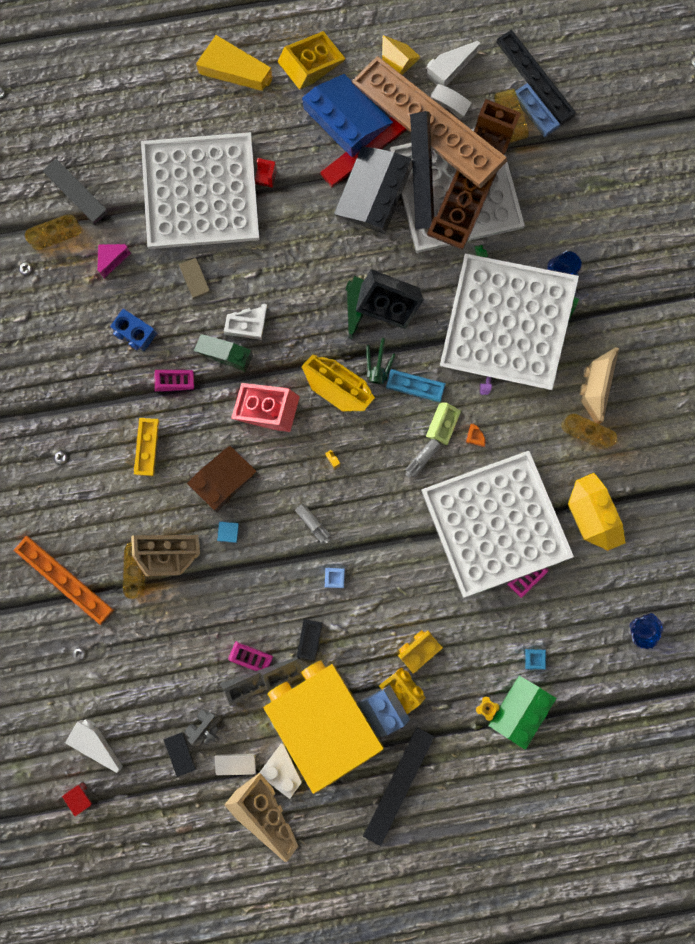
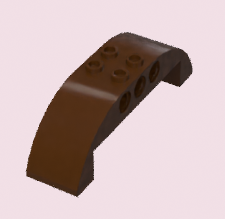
M485 99L478 115L474 132L505 156L521 113ZM456 170L440 210L431 223L427 236L463 250L478 220L498 171L479 188Z

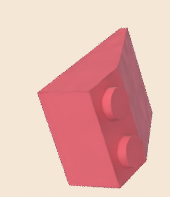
M241 383L231 419L272 430L290 432L300 396L289 388Z

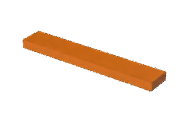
M25 536L13 550L99 625H102L114 611L112 607L29 536Z

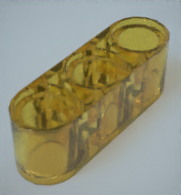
M514 88L495 93V103L521 113L510 143L528 138V127Z
M64 215L29 228L24 236L33 249L41 250L78 236L81 233V226L74 216ZM74 223L72 228H67L69 224ZM57 230L55 234L50 235L51 231ZM39 236L37 241L32 242L34 237Z
M578 414L568 415L561 424L563 431L600 449H609L616 444L618 439L617 434L613 430ZM568 420L575 422V428H571L568 425ZM585 428L592 429L593 436L587 435ZM604 435L610 438V444H606L603 441Z
M131 542L124 548L123 594L129 599H139L144 594L145 574L130 553L132 549ZM133 566L138 567V573L135 576L130 574V569ZM136 585L138 592L132 596L129 592L130 587Z

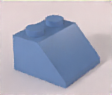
M390 685L358 702L378 738L402 728L410 720Z

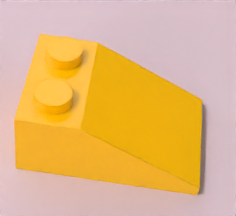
M322 31L285 46L277 62L300 90L315 83L344 62L346 58L326 33Z

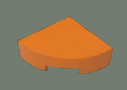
M470 424L466 443L485 447V437L478 426Z

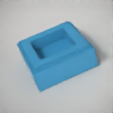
M219 522L217 541L237 543L239 523Z
M525 649V669L546 670V650Z

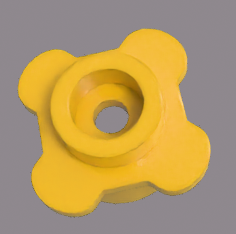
M483 697L480 706L476 707V712L485 716V719L488 721L492 720L493 715L499 710V705L490 701L489 697Z

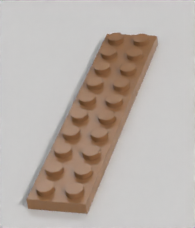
M378 56L352 81L364 95L410 132V114L429 111L431 149L479 188L507 162V157Z

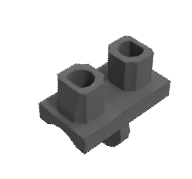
M202 709L197 716L202 724L199 727L191 724L185 730V733L190 738L188 742L198 747L202 743L208 745L211 740L214 742L219 740L216 736V733L220 730L217 724L222 719L219 715Z

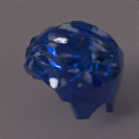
M565 251L550 259L547 270L577 276L582 267V261L575 252Z
M653 613L635 618L630 623V634L633 643L642 649H652L657 645L663 633L661 621Z

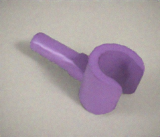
M487 376L486 384H480L481 395H488L492 388L491 377Z

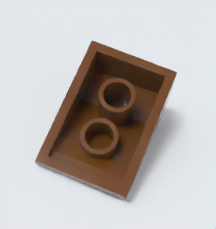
M229 445L205 465L187 484L214 511L218 512L257 471Z

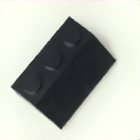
M370 269L361 285L356 312L406 329L424 299L419 287Z

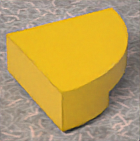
M333 451L326 452L325 455L333 469L335 470L340 467V462L333 454Z

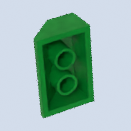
M519 675L488 726L526 750L557 698Z

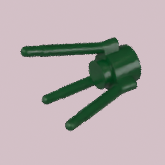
M385 338L381 339L377 367H373L372 370L370 346L366 345V377L369 378L370 383L384 384V381H387L388 373L396 355L392 354L384 372V368H381Z

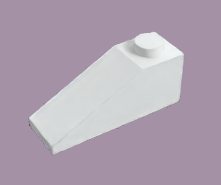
M475 41L440 54L436 59H432L427 65L426 77L436 85L447 86L478 53L480 42Z
M87 719L77 721L65 743L114 772H119L123 766L100 730L94 727L95 723Z

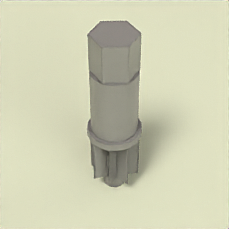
M431 439L419 455L413 459L405 469L407 472L405 475L408 478L411 476L415 477L425 467L428 460L440 448L439 442Z
M303 503L296 508L297 514L307 524L321 543L323 541L326 544L331 541L329 539L330 534Z

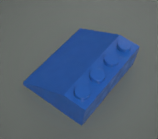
M345 74L317 85L302 97L304 110L351 157L355 156L362 146L369 144L393 123Z

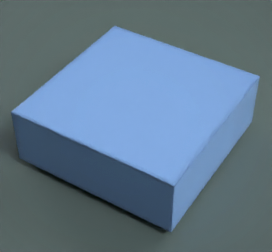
M325 568V588H344L345 569Z

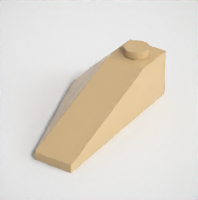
M258 773L238 788L225 803V806L243 826L283 861L288 862L298 848V844L289 824L284 820L281 813L283 810L281 805L278 806L273 787L261 773Z

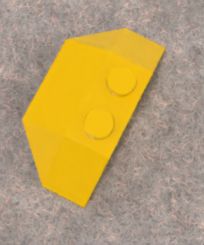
M312 355L302 365L312 391L341 411H365L375 398L365 380L336 360Z
M595 473L576 480L568 506L583 540L606 551L625 544L622 521L604 484Z

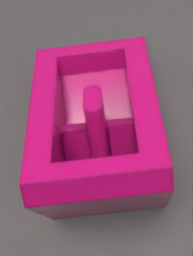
M98 244L97 270L103 278L107 277L131 254L125 244Z

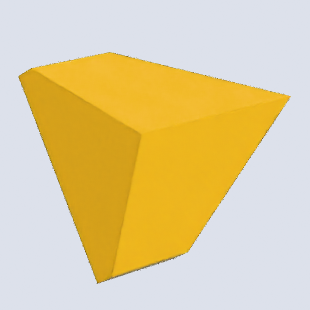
M383 35L382 60L403 75L420 59V56L407 44Z

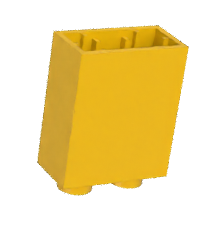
M322 660L304 669L301 673L305 681L293 689L288 681L272 689L268 693L272 702L263 707L313 794L321 791L385 750L337 668L333 664L325 667Z

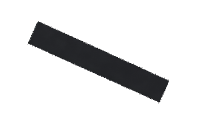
M512 29L497 39L496 43L559 122L560 126L576 115L575 110Z
M423 111L410 114L416 230L429 229L434 219L430 112Z
M416 727L363 834L364 838L379 846L382 845L434 739L433 735Z

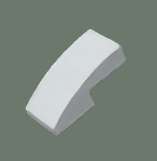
M441 84L436 86L430 96L444 109H449L459 119L464 117L471 105V102L465 97Z

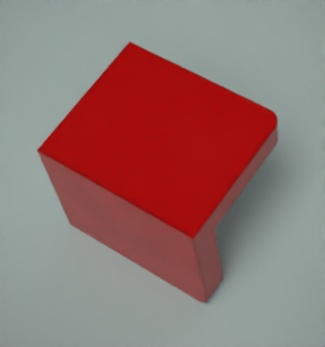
M257 158L258 168L255 184L273 188L277 173L276 162Z
M84 782L62 796L74 816H77L92 805V802L84 792L87 789Z

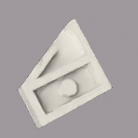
M262 304L261 307L250 310L248 308L239 313L227 314L224 335L262 340L267 304Z
M281 743L259 773L262 774L268 783L290 799L302 783V780L294 767L284 743Z

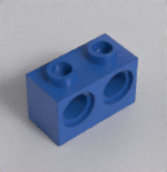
M125 309L121 310L110 326L114 331L113 335L120 340L126 339L129 341L128 345L136 351L141 349L145 352L157 335L154 328ZM123 324H129L126 330H121ZM138 334H145L142 340H136Z

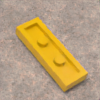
M139 418L134 475L154 477L159 419Z

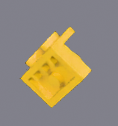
M423 630L419 631L413 637L415 639L414 642L410 645L406 643L399 649L400 654L398 657L413 674L442 649V646L428 630L425 632Z
M402 667L379 685L381 689L389 685L392 687L407 714L421 705L426 698L423 690L413 682L411 675Z

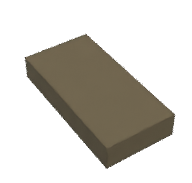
M196 258L179 264L193 300L211 293Z

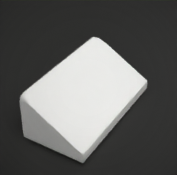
M256 754L215 755L216 775L256 774Z

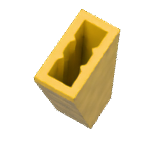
M215 35L196 63L198 73L201 75L260 91L269 86L273 79L271 67Z

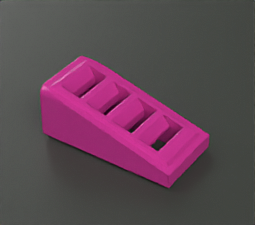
M155 370V391L194 389L193 370ZM185 375H187L188 384H184ZM169 376H172V384H169ZM176 376H180V384H176ZM161 377H164V384H161Z
M542 569L540 574L534 572L535 579L530 575L524 576L531 582L529 585L522 578L512 580L507 585L522 598L549 569ZM516 581L525 587L523 591L515 584Z
M235 641L228 659L233 663L258 671L269 667L273 656ZM241 648V649H243V650H242L241 655H240V657H239V659H238V658H236V657H237V654H238V652H239V649ZM247 651H249V657L247 659V662H245L244 658L247 654ZM257 654L258 656H257L256 661H255V663H254V665H253V664H251V663H252V660H253V658H254V655ZM262 657H265L262 668L258 667Z

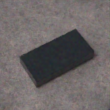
M303 620L297 658L316 661L322 622Z
M183 732L163 739L177 777L196 770Z

